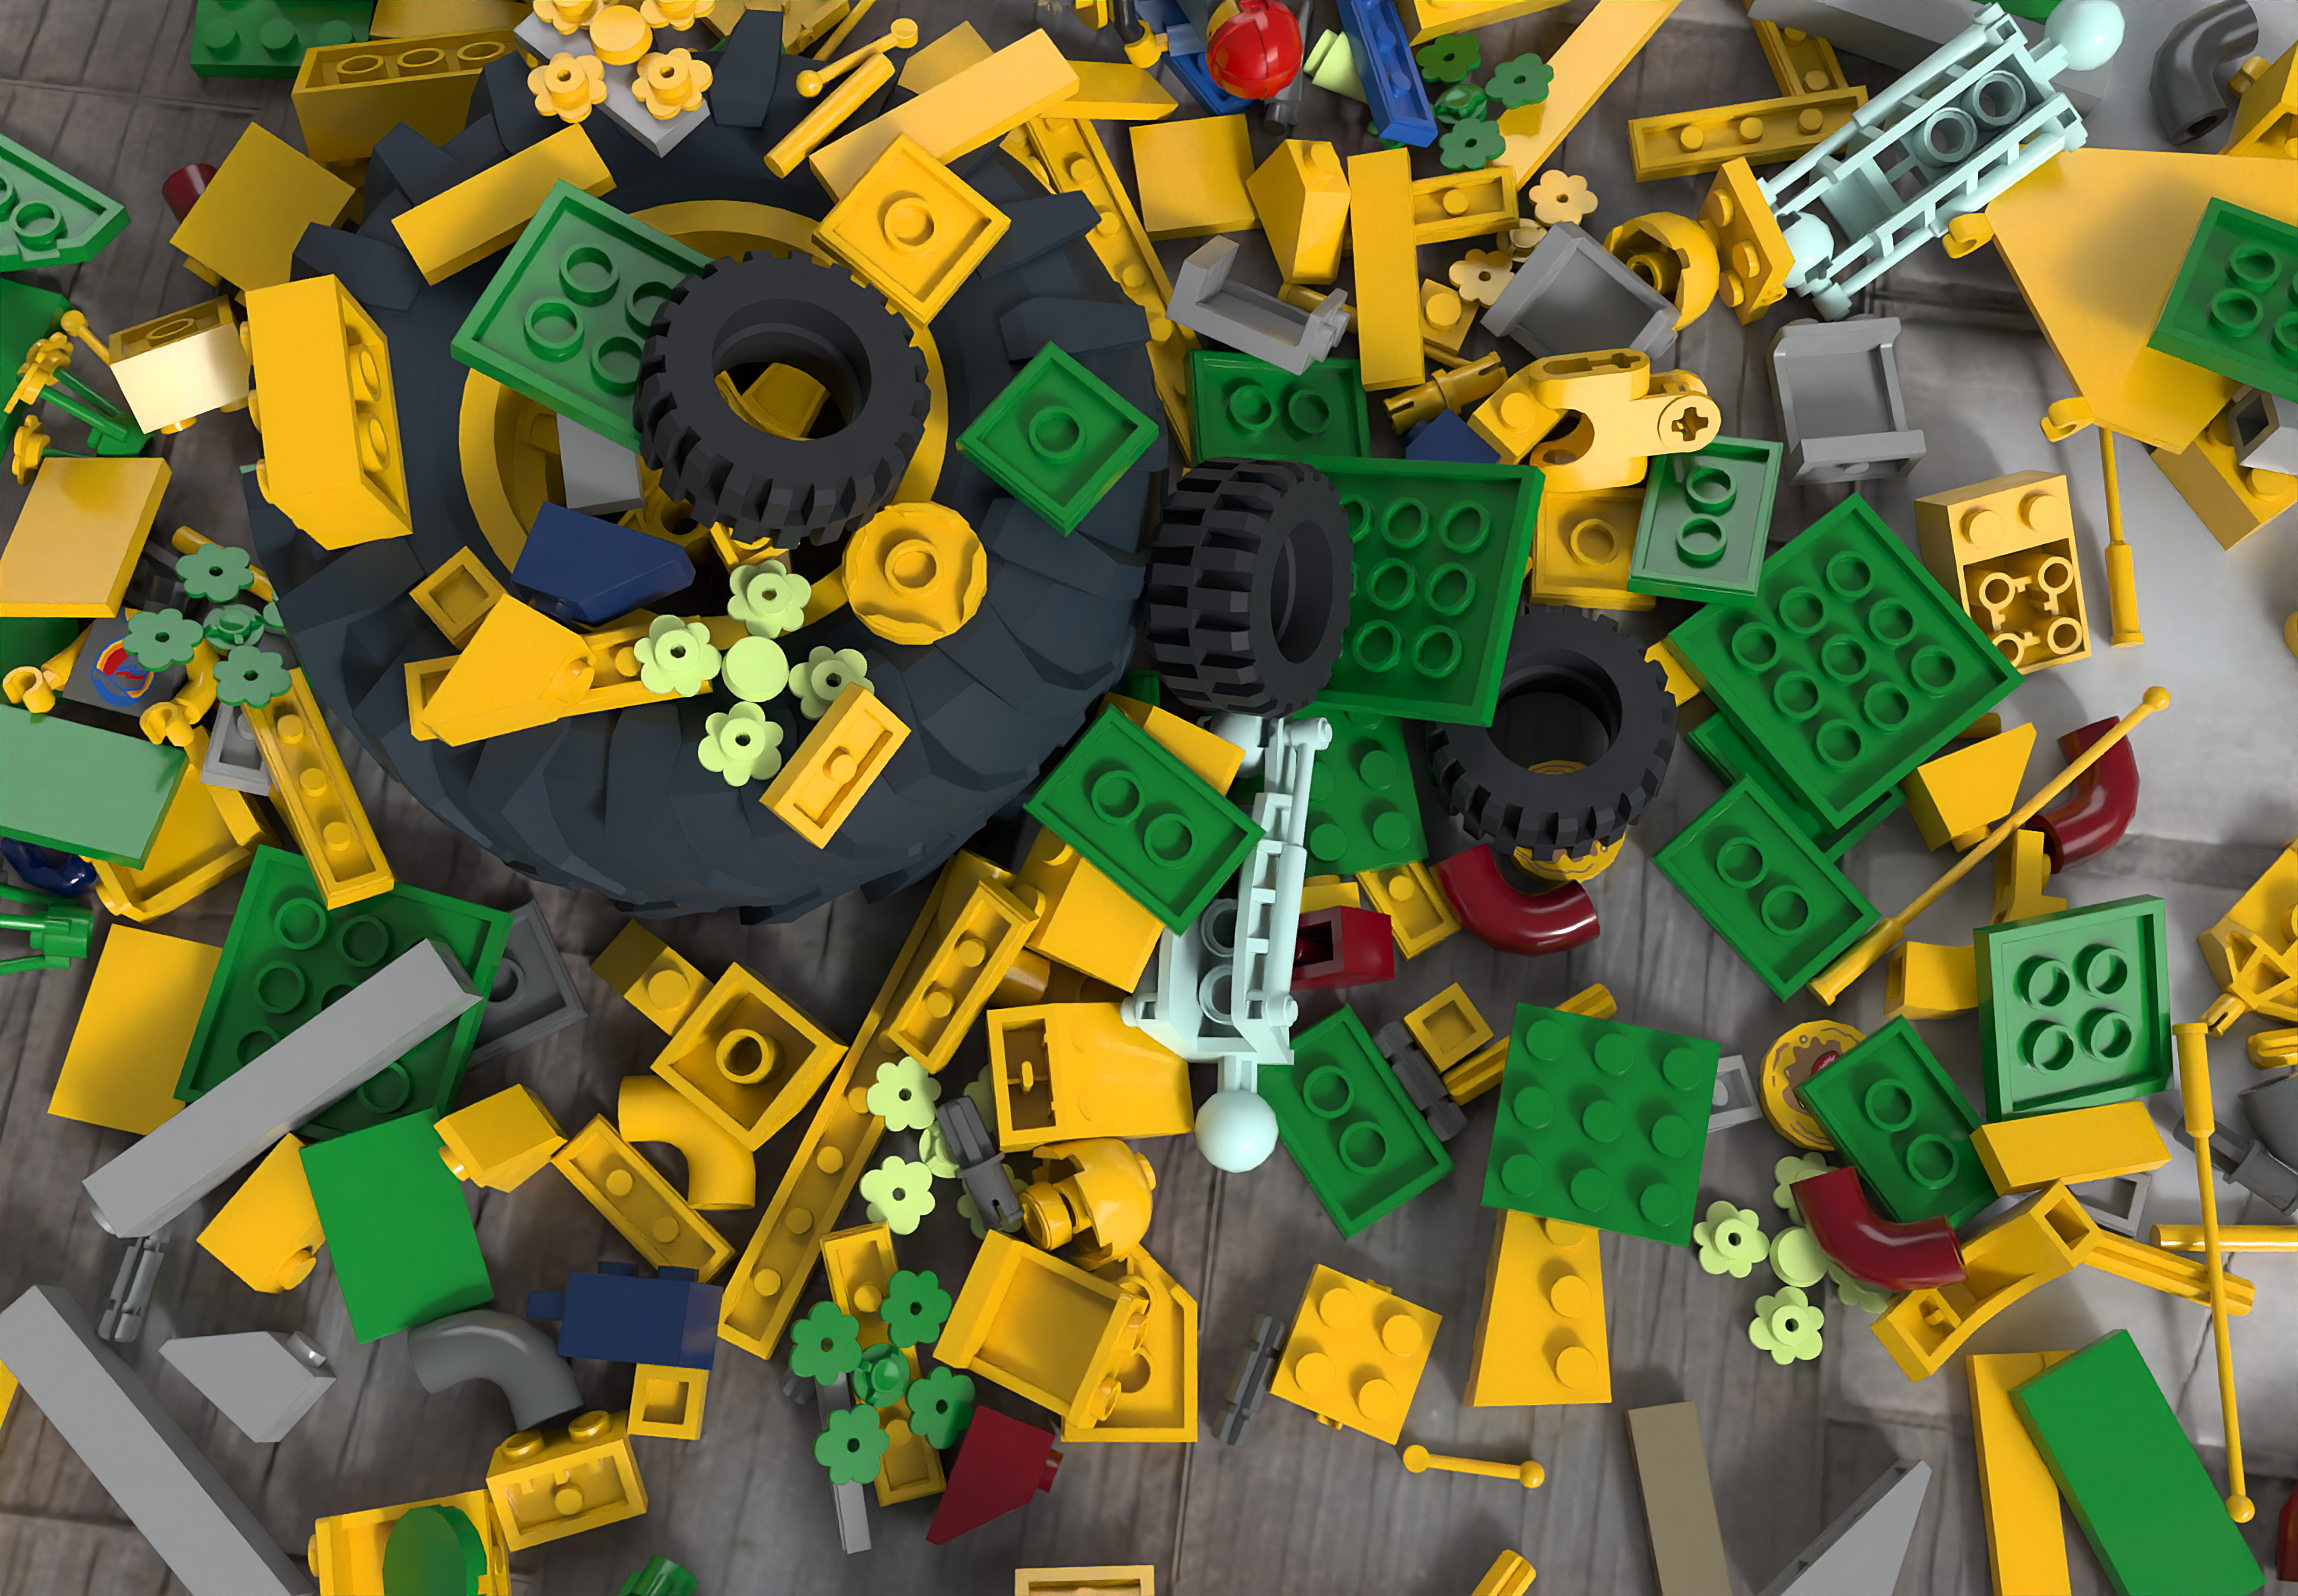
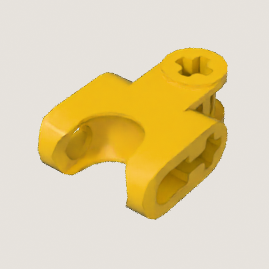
M1625 348L1556 355L1540 358L1530 367L1529 389L1541 405L1547 409L1565 408L1582 412L1581 420L1574 431L1563 438L1539 443L1532 450L1530 466H1537L1546 475L1543 491L1546 493H1568L1636 484L1647 476V456L1677 452L1689 453L1700 450L1709 444L1719 431L1721 423L1719 409L1711 397L1707 395V389L1700 378L1688 370L1679 369L1650 373V357L1644 352ZM1684 428L1687 434H1682L1680 429Z

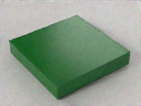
M1049 341L957 438L956 447L960 454L1066 538L1159 435V426L1052 341Z

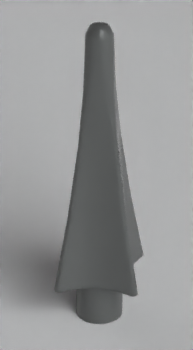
M1304 0L1301 3L1296 18L1304 45L1301 69L1295 75L1290 86L1277 92V95L1273 98L1264 100L1258 118H1265L1263 123L1264 131L1273 136L1283 135L1288 123L1298 126L1305 49L1314 9L1312 0Z

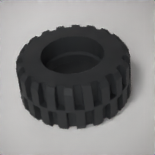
M771 250L746 251L743 262L735 264L731 256H724L705 264L702 279L697 274L687 275L673 287L670 301L659 305L651 321L634 388L636 394L632 407L633 427L642 435L639 444L640 453L647 468L652 471L663 469L659 487L672 502L679 503L685 498L693 505L690 517L708 529H712L715 522L721 523L733 529L730 539L749 545L753 544L755 536L772 538V547L774 549H797L801 537L806 536L810 537L813 545H824L837 541L844 526L848 531H858L872 521L878 507L887 506L905 475L925 432L923 424L930 412L931 390L924 383L929 372L924 352L919 346L909 347L914 331L900 312L891 315L885 309L888 298L871 283H868L863 288L852 281L851 276L853 272L834 262H832L830 269L811 263L812 255L789 251L787 259L772 258ZM750 362H774L791 366L810 375L827 389L842 412L846 428L824 438L805 441L782 439L769 435L745 422L729 407L722 397L714 378L734 366Z
M1213 457L1193 468L1176 483L1178 491L1167 497L1161 508V512L1164 515L1161 524L1154 526L1150 540L1153 551L1150 563L1145 564L1146 571L1144 575V582L1148 583L1147 600L1143 601V618L1149 622L1150 634L1146 637L1149 653L1158 660L1155 669L1160 679L1186 705H1191L1196 709L1266 718H1285L1310 705L1317 698V690L1324 688L1332 676L1330 668L1333 662L1339 660L1343 648L1341 639L1344 629L1349 626L1351 610L1348 609L1350 592H1354L1355 574H1351V559L1354 557L1353 540L1348 537L1347 528L1350 525L1348 513L1339 504L1341 495L1337 488L1329 482V478L1311 464L1297 461Z
M1545 603L1525 605L1524 615L1515 617L1495 707L1496 710L1502 704L1515 697L1535 692L1557 693L1582 703L1600 720L1609 739L1605 755L1592 765L1567 774L1536 773L1524 769L1507 759L1491 741L1487 733V727L1431 720L1425 721L1424 751L1427 752L1426 770L1431 785L1440 787L1439 802L1449 816H1456L1460 812L1464 815L1463 830L1477 841L1482 839L1485 833L1495 837L1496 851L1513 856L1516 846L1532 849V860L1551 861L1554 850L1566 849L1570 859L1587 856L1590 854L1593 841L1598 840L1602 846L1607 848L1622 839L1627 824L1637 826L1648 813L1653 797L1658 796L1674 750L1677 730L1673 727L1677 715L1675 695L1669 691H1664L1668 676L1660 661L1655 659L1648 663L1645 661L1648 646L1635 633H1630L1626 638H1623L1616 633L1619 622L1603 614L1599 615L1597 621L1582 617V607L1564 604L1562 613L1546 612Z

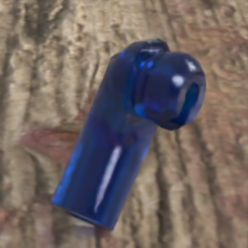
M4 837L0 843V851L25 883L64 898L82 896L86 894L84 888L97 879L95 867L91 863L85 862L77 854L67 856L59 866L47 857L39 845Z

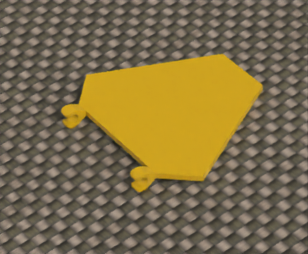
M2019 144V150L2026 146V144ZM2081 147L2072 153L2068 150L2065 152L2061 150L1991 200L1984 213L1964 214L1952 219L1948 225L1950 234H1946L1942 238V244L1947 254L1951 258H1959L1991 240L1994 242L2077 395L2074 398L2057 401L2047 409L2048 417H2044L2039 424L2048 441H2059L2090 424H2095L2180 455L2243 387L2244 383L2152 349L2146 345L2199 219L2211 197L2298 228V159Z

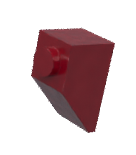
M1342 905L1299 915L1290 991L1347 989L1395 979L1391 915Z
M978 1405L926 1541L940 1545L1033 1501L1037 1489L1050 1493L1064 1453L1052 1449L1057 1434L987 1406Z

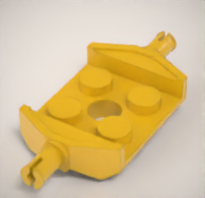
M2298 835L2289 839L2282 846L2286 850L2217 924L2201 932L2196 938L2214 979L2221 989L2220 997L2196 1020V1023H2207L2210 1026L2207 1035L2213 1038L2220 1039L2232 1023L2242 1013L2246 1012L2290 1028L2298 1027Z

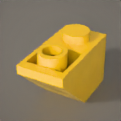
M517 1084L450 1114L433 1125L446 1143L438 1149V1152L449 1169L461 1181L464 1182L470 1177L480 1188L487 1185L510 1193L549 1163L571 1141L537 1093L521 1084Z

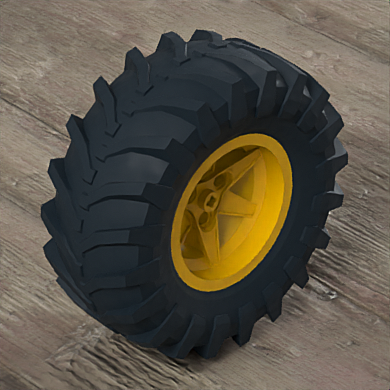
M747 9L733 27L728 39L720 50L689 52L692 60L703 61L711 69L713 75L712 84L708 89L701 92L702 97L706 100L710 115L663 158L657 156L594 104H591V113L585 120L579 123L611 173L617 187L598 197V199L713 260L724 256H731L735 264L742 263L746 251L771 250L772 258L787 259L789 251L810 254L812 255L811 263L830 269L832 262L838 263L813 244L811 236L812 232L836 204L811 171L809 155L919 95L910 89L897 85L912 48H899L895 46L883 52L882 54L894 66L895 73L784 178H779L768 168L764 161V156L861 65L823 84L821 92L816 97H804L799 94L795 86L797 75L804 70L817 72L832 63L791 54H781L784 12ZM650 27L653 39L647 54L653 52L660 53L654 30ZM877 36L870 43L878 40L881 37ZM515 50L483 67L471 95L465 127L460 134L439 148L400 121L374 146L364 182L361 227L356 234L310 222L292 253L289 283L334 274L387 336L413 534L327 551L303 529H298L293 520L277 506L266 501L258 483L256 470L243 473L247 508L257 556L279 599L275 602L289 641L308 678L329 708L395 782L401 783L420 804L451 830H459L479 847L500 858L505 866L534 881L563 887L574 892L582 888L599 891L608 898L616 899L614 906L620 912L654 921L700 912L716 913L723 907L739 906L741 925L792 923L840 895L858 890L859 887H861L868 904L922 884L971 836L984 847L1027 814L1022 808L1023 804L1091 725L1106 693L1109 691L1119 694L1139 635L1146 624L1143 618V601L1147 600L1148 583L1144 582L1145 564L1151 561L1153 546L1150 545L1154 526L1161 524L1164 516L1161 508L1168 497V433L1163 401L1156 397L1154 371L1147 346L1145 345L1152 340L1145 307L1136 304L1124 293L1120 283L1112 279L1105 265L1085 237L1087 233L1102 221V218L1082 189L1051 194L1025 165L999 146L1010 131L945 165V167L1011 219V223L1005 234L923 331L906 319L914 331L909 347L919 346L924 352L929 372L924 383L931 390L930 412L923 424L925 432L896 493L887 505L900 500H931L957 511L977 534L979 542L981 541L987 555V591L975 615L955 633L935 640L929 645H900L874 634L854 615L843 588L841 564L823 579L810 586V599L801 608L804 613L802 626L795 631L781 629L780 634L772 640L784 652L789 665V673L796 665L808 662L810 652L819 646L830 648L834 654L843 649H854L860 652L867 662V671L864 678L872 682L874 686L873 696L912 730L823 849L805 840L759 801L820 721V719H807L802 714L800 709L802 699L791 692L788 681L784 689L774 698L763 702H753L763 710L765 722H775L783 730V740L777 747L781 755L780 769L774 777L767 780H758L750 776L748 782L742 786L728 784L724 779L723 771L713 772L706 769L698 758L699 745L704 738L709 736L705 729L708 717L717 712L728 715L735 704L745 701L734 695L727 688L722 677V669L712 678V693L561 717L554 722L454 747L446 744L439 738L419 741L411 734L404 664L460 655L465 648L462 651L456 648L409 593L462 548L467 546L513 598L526 604L509 581L543 502L546 501L566 508V493L556 411L451 358L450 343L517 241L430 287L391 221L575 124L563 121L558 113L553 116H544L538 112L535 106L536 96L530 91L527 82L532 70L518 50ZM853 275L851 276L852 281H854L863 288L866 287V285H864L856 277H854ZM888 303L886 304L885 309L891 315L898 312ZM1049 341H1052L1159 426V435L1066 538L960 454L956 447L957 438ZM773 362L742 396L736 390L726 371L714 378L722 397L729 407L754 428L782 439L815 440L806 438L824 402L831 394L810 375L791 366ZM252 364L248 378L249 391L256 389L254 366ZM250 414V423L261 459H264L262 434L256 429ZM639 455L645 508L628 510L616 525L683 546L693 566L704 563L717 552L731 576L732 571L707 527L698 523L696 528L689 533L683 535L671 533L675 524L682 519L691 518L693 505L685 498L679 503L672 502L659 487L663 469L652 471L647 468L643 457ZM878 507L876 513L884 511V507ZM790 549L772 558L784 564L786 574H794ZM770 594L763 595V598L766 600L775 599ZM640 608L598 628L571 620L567 629L581 635L648 624L661 615ZM729 615L701 617L704 625L710 632L708 644L718 649L722 656V661L728 650L735 643L743 638L750 637L746 631L745 621H735ZM835 680L827 681V684L831 687L839 686ZM743 738L736 740V743L740 746H747L749 744Z

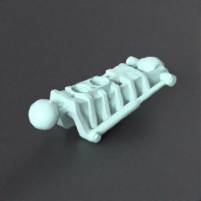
M2062 0L2054 8L2046 21L2043 40L2029 51L2024 47L2028 40L2010 14H2005L1998 2L1994 5L1989 2L1974 13L1976 17L1972 20L1974 24L1851 114V121L1769 182H1766L1763 177L1758 180L1755 178L1796 261L1782 285L1786 288H1793L1799 297H1803L1811 292L1814 296L1811 301L1826 322L1832 319L1836 322L1850 312L1848 308L1852 305V302L1848 297L1933 236L1940 238L1947 233L1948 225L1952 219L1964 214H1973L2059 151L2065 152L2068 150L2072 153L2087 142L2085 138L2089 134L2081 124L2083 119L2065 93L2055 92L2048 81L2065 68L2077 71L2093 70L2105 64L2114 55L2122 43L2125 21L2120 7L2114 1ZM1981 92L1988 94L1995 104L1994 117L1988 116L1982 110L1979 104ZM1885 120L1883 131L1876 128L1877 125ZM1932 128L1940 130L1945 135L1948 147L1946 154L1938 152L1933 147L1931 142ZM1849 141L1844 160L1839 162L1829 156ZM1892 143L1901 161L1883 174L1872 157ZM2019 144H2027L2019 150ZM1810 170V185L1779 208L1775 203L1778 200L1776 194ZM1907 171H1910L1924 189L1904 203L1891 183ZM1978 172H1988L1978 180ZM1816 197L1820 198L1851 242L1833 257L1834 241L1828 225L1813 214L1799 211ZM1939 199L1948 201L1935 211V202ZM1899 228L1914 231L1893 246L1892 233ZM1861 254L1876 259L1841 285L1837 282L1833 284L1829 279Z
M1216 711L1212 716H1202L1197 720L1196 726L1246 751L1235 777L1246 779L1265 773L1264 793H1256L1254 805L1236 807L1267 831V833L1240 864L1237 899H1218L1217 892L1180 938L1164 926L1132 996L1125 997L1119 1009L1120 1018L1127 1027H1139L1143 1032L1187 1062L1218 1064L1217 1093L1212 1095L1198 1110L1194 1133L1197 1147L1208 1161L1221 1170L1233 1173L1249 1171L1260 1165L1273 1152L1279 1133L1275 1112L1257 1094V1064L1294 1065V1050H1290L1289 1027L1297 1019L1298 1006L1292 996L1289 995L1307 856V851L1303 848L1314 753L1315 750L1327 749L1332 739V729L1325 717L1293 719L1291 715L1278 719ZM1295 750L1298 751L1297 763H1296V752H1295ZM1235 926H1236V930H1235V941H1234V935H1233V934H1234V929H1235Z

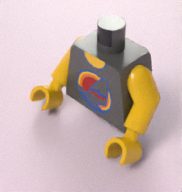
M152 576L143 611L153 612L158 615L164 609L174 608L179 610L182 616H184L189 596L185 593L184 583ZM120 606L116 618H96L67 648L41 666V671L31 666L12 670L3 680V689L12 703L18 704L24 701L30 712L39 714L47 713L54 706L55 696L52 692L54 689L63 691L62 697L140 717V726L154 745L161 744L167 735L174 746H186L193 741V729L200 725L206 728L209 708L218 699L216 694L218 682L213 678L212 669L216 663L220 662L219 654L212 649L204 636L201 644L193 648L194 658L190 663L185 665L172 663L170 667L160 672H150L143 669L138 663L137 656L128 655L122 645L123 639L130 634L128 630L129 619L134 614L143 611Z

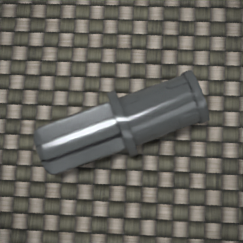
M969 1095L960 1096L941 1105L936 1110V1117L958 1164L954 1174L957 1179L964 1178L982 1218L985 1231L988 1232L989 1229L997 1230L1002 1228V1219L993 1201L994 1199L999 1201L1008 1224L1021 1218L1025 1211L1020 1206L1001 1163L1005 1153L1004 1151L995 1150L973 1098Z
M2183 1115L2176 1124L2172 1136L2177 1142L2195 1153L2194 1138L2186 1132ZM2214 1119L2215 1131L2208 1137L2211 1165L2224 1173L2223 1181L2229 1185L2237 1181L2279 1209V1212L2285 1216H2290L2298 1209V1175L2261 1151L2262 1143L2255 1138L2246 1141Z

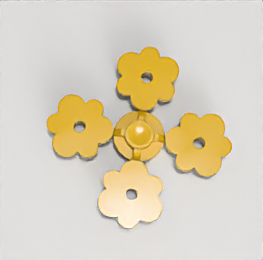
M534 0L533 9L537 18L546 23H553L558 33L569 35L574 33L578 27L590 31L591 48L596 57L593 55H582L574 59L570 53L560 52L551 58L549 65L539 66L529 74L528 86L532 94L536 96L535 106L541 115L553 116L558 113L559 117L568 123H578L585 120L591 113V104L603 102L608 94L606 85L602 81L605 70L601 61L611 65H627L639 60L637 72L640 78L633 83L632 93L636 100L646 103L650 115L656 119L668 120L675 117L681 109L694 111L702 105L703 97L701 92L708 89L713 81V75L708 64L700 60H692L691 54L684 48L673 49L667 55L658 52L646 53L650 49L653 39L650 27L662 28L670 24L675 30L685 31L692 27L694 18L709 15L715 9L716 0H641L643 4L641 5L640 12L626 5H614L606 8L605 5L609 4L612 0Z
M1559 170L1545 172L1541 176L1539 186L1531 188L1528 196L1529 202L1536 206L1534 212L1536 221L1519 218L1520 229L1497 233L1498 251H1492L1486 255L1480 249H1472L1467 252L1465 260L1457 261L1450 267L1449 281L1452 285L1459 288L1458 296L1460 300L1467 304H1473L1478 301L1481 306L1490 309L1516 275L1511 272L1512 267L1520 269L1547 234L1543 226L1552 227L1554 223L1573 221L1579 226L1582 217H1589L1594 214L1597 209L1598 200L1592 192L1586 190V179L1579 175H1573L1568 178L1565 173Z

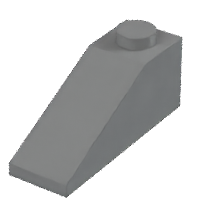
M1900 1458L1756 1596H1892L1932 1473L1930 1467L1922 1459Z

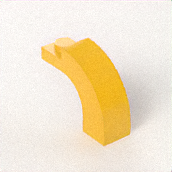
M2017 829L1995 848L1992 910L1987 926L2067 909L2068 899L2041 895L2048 885L2051 872L2050 857L2048 854L2043 853L2044 832ZM1906 941L1887 953L1883 1016L1894 1018L1902 1014L1908 1020L1932 1021L1960 1017L1979 1009L1974 944L1951 947Z
M2061 1180L2012 1206L1959 1242L1967 1266L1969 1280L1937 1289L1895 1292L1885 1302L1888 1308L1868 1327L1914 1384L1931 1376L1974 1331L1999 1311L2035 1288L2075 1269L2105 1235Z

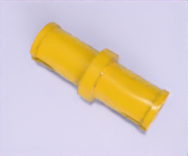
M1493 351L1488 356L1449 373H1446L1443 369L1438 370L1430 375L1431 381L1426 382V384L1419 385L1390 399L1382 400L1388 421H1393L1391 427L1395 435L1400 436L1403 432L1412 429L1423 418L1429 420L1437 418L1447 407L1456 415H1459L1462 406L1496 392L1509 379L1505 367H1498L1501 359L1497 352Z

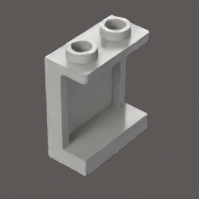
M1573 221L1553 224L1480 323L1497 337L1510 335L1537 359L1543 356L1550 357L1627 348L1646 353L1650 357V361L1654 363L1677 338L1678 333L1672 327L1683 313Z
M1220 235L1214 237L1186 258L1165 318L1299 376L1314 360L1323 362L1331 346L1335 348L1338 346L1350 319V313L1342 310L1348 292L1336 288L1312 313H1309L1230 279L1228 275L1240 244Z
M1866 313L1852 316L1842 322L1819 323L1815 319L1806 318L1792 321L1781 327L1765 352V359L1780 443H1784L1782 456L1788 486L1908 476L1927 453L1923 429L1908 430L1892 349L1893 341L1901 331L1899 317L1878 318L1875 314Z

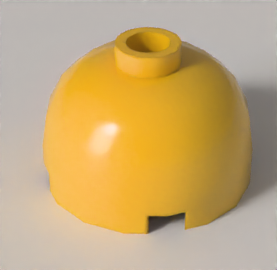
M1668 211L1650 213L1627 220L1623 225L1613 228L1606 236L1603 247L1683 313L1672 327L1673 330L1679 331L1706 312L1719 287L1720 266L1716 248L1710 237L1694 220Z
M1115 1137L1063 1141L1044 1144L1034 1149L1032 1157L1042 1158L1043 1166L1032 1170L1033 1184L1045 1180L1056 1189L1062 1198L1072 1224V1241L1080 1250L1069 1256L1076 1265L1091 1271L1120 1258L1137 1246L1146 1233L1153 1210L1151 1190L1156 1186L1153 1169L1144 1155L1139 1152L1134 1154L1123 1141Z

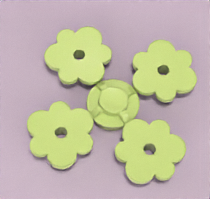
M774 559L765 561L760 569L752 565H743L732 572L729 586L734 596L728 602L727 611L733 620L738 622L745 621L746 631L750 637L743 638L735 643L728 650L723 661L718 649L708 644L710 632L704 624L694 622L685 626L684 622L674 615L657 617L650 626L649 637L640 639L634 647L636 660L643 664L641 670L642 684L651 693L666 694L675 689L683 697L694 696L700 690L701 680L714 678L722 669V677L727 688L734 695L745 700L735 704L728 715L717 712L708 717L705 729L709 736L701 741L698 748V758L702 766L713 772L723 771L725 781L732 786L746 784L750 776L758 780L770 779L778 773L781 766V755L777 747L783 740V730L775 722H765L763 710L753 702H763L774 698L784 689L788 681L791 692L802 699L800 705L802 714L807 719L819 720L849 681L866 688L874 695L872 682L864 678L867 671L866 659L860 652L854 649H843L834 654L828 647H816L810 652L808 662L796 665L789 673V665L784 652L772 640L780 634L781 629L795 631L802 626L804 613L801 608L810 599L811 587L804 577L798 574H786L784 564ZM770 594L775 599L766 600L763 598V595ZM674 651H680L684 654V656L681 658H675L671 655V653ZM835 680L839 686L831 687L827 684V681ZM743 738L749 744L747 746H740L736 743V740Z
M911 1056L901 1059L897 1065L890 1062L881 1064L875 1071L877 1083L872 1085L865 1095V1104L868 1110L877 1116H884V1124L890 1131H901L907 1125L914 1129L926 1128L918 1144V1154L921 1162H911L905 1165L900 1157L890 1156L882 1162L881 1170L867 1172L859 1183L861 1196L870 1203L866 1209L868 1220L871 1223L888 1219L890 1230L898 1235H906L913 1232L919 1224L920 1215L929 1214L933 1210L935 1199L927 1191L932 1184V1173L942 1178H955L954 1171L958 1168L939 1121H934L936 1108L932 1101L939 1098L941 1085L936 1079L928 1078V1071ZM988 1064L980 1070L978 1082L975 1081L966 1085L963 1090V1096L969 1095L973 1098L987 1132L992 1131L996 1137ZM900 1090L906 1093L907 1098L905 1101L899 1097ZM1002 1164L1016 1197H1018L1019 1191L1029 1185L1020 1179H1014L1011 1167L1007 1164ZM963 1178L962 1187L966 1194L959 1198L957 1210L964 1218H971L970 1227L973 1234L977 1238L985 1240L988 1232L983 1227L982 1218ZM894 1189L900 1192L901 1196L898 1201L893 1197ZM995 1199L996 1208L1002 1219V1228L997 1229V1231L1003 1230L1011 1233L1019 1230L1022 1226L1021 1219L1019 1218L1008 1224L999 1201Z
M1809 1152L1801 1159L1793 1156L1785 1157L1778 1161L1775 1166L1774 1176L1779 1186L1773 1191V1201L1780 1208H1788L1791 1221L1798 1227H1790L1778 1233L1771 1246L1767 1236L1757 1230L1759 1226L1757 1214L1749 1209L1738 1212L1731 1203L1726 1201H1718L1711 1204L1705 1213L1706 1222L1698 1223L1692 1230L1693 1240L1702 1246L1698 1253V1260L1706 1272L1721 1274L1728 1271L1733 1277L1742 1278L1751 1272L1752 1263L1764 1260L1769 1254L1770 1263L1776 1275L1782 1281L1791 1285L1779 1289L1774 1297L1769 1295L1759 1297L1754 1304V1310L1758 1317L1753 1319L1748 1327V1337L1751 1343L1758 1349L1770 1350L1771 1358L1780 1365L1791 1363L1795 1357L1802 1360L1813 1359L1822 1350V1338L1817 1330L1824 1323L1823 1313L1817 1307L1808 1306L1805 1293L1797 1287L1811 1286L1817 1283L1827 1272L1829 1278L1839 1284L1837 1295L1842 1303L1846 1305L1859 1303L1865 1311L1873 1314L1884 1312L1888 1308L1885 1302L1892 1296V1291L1854 1280L1819 1252L1803 1224L1789 1184L1839 1170V1168L1834 1166H1826L1824 1157L1817 1152ZM1729 1234L1735 1237V1245L1729 1243ZM1787 1320L1792 1323L1793 1328L1791 1332L1786 1329L1785 1323Z

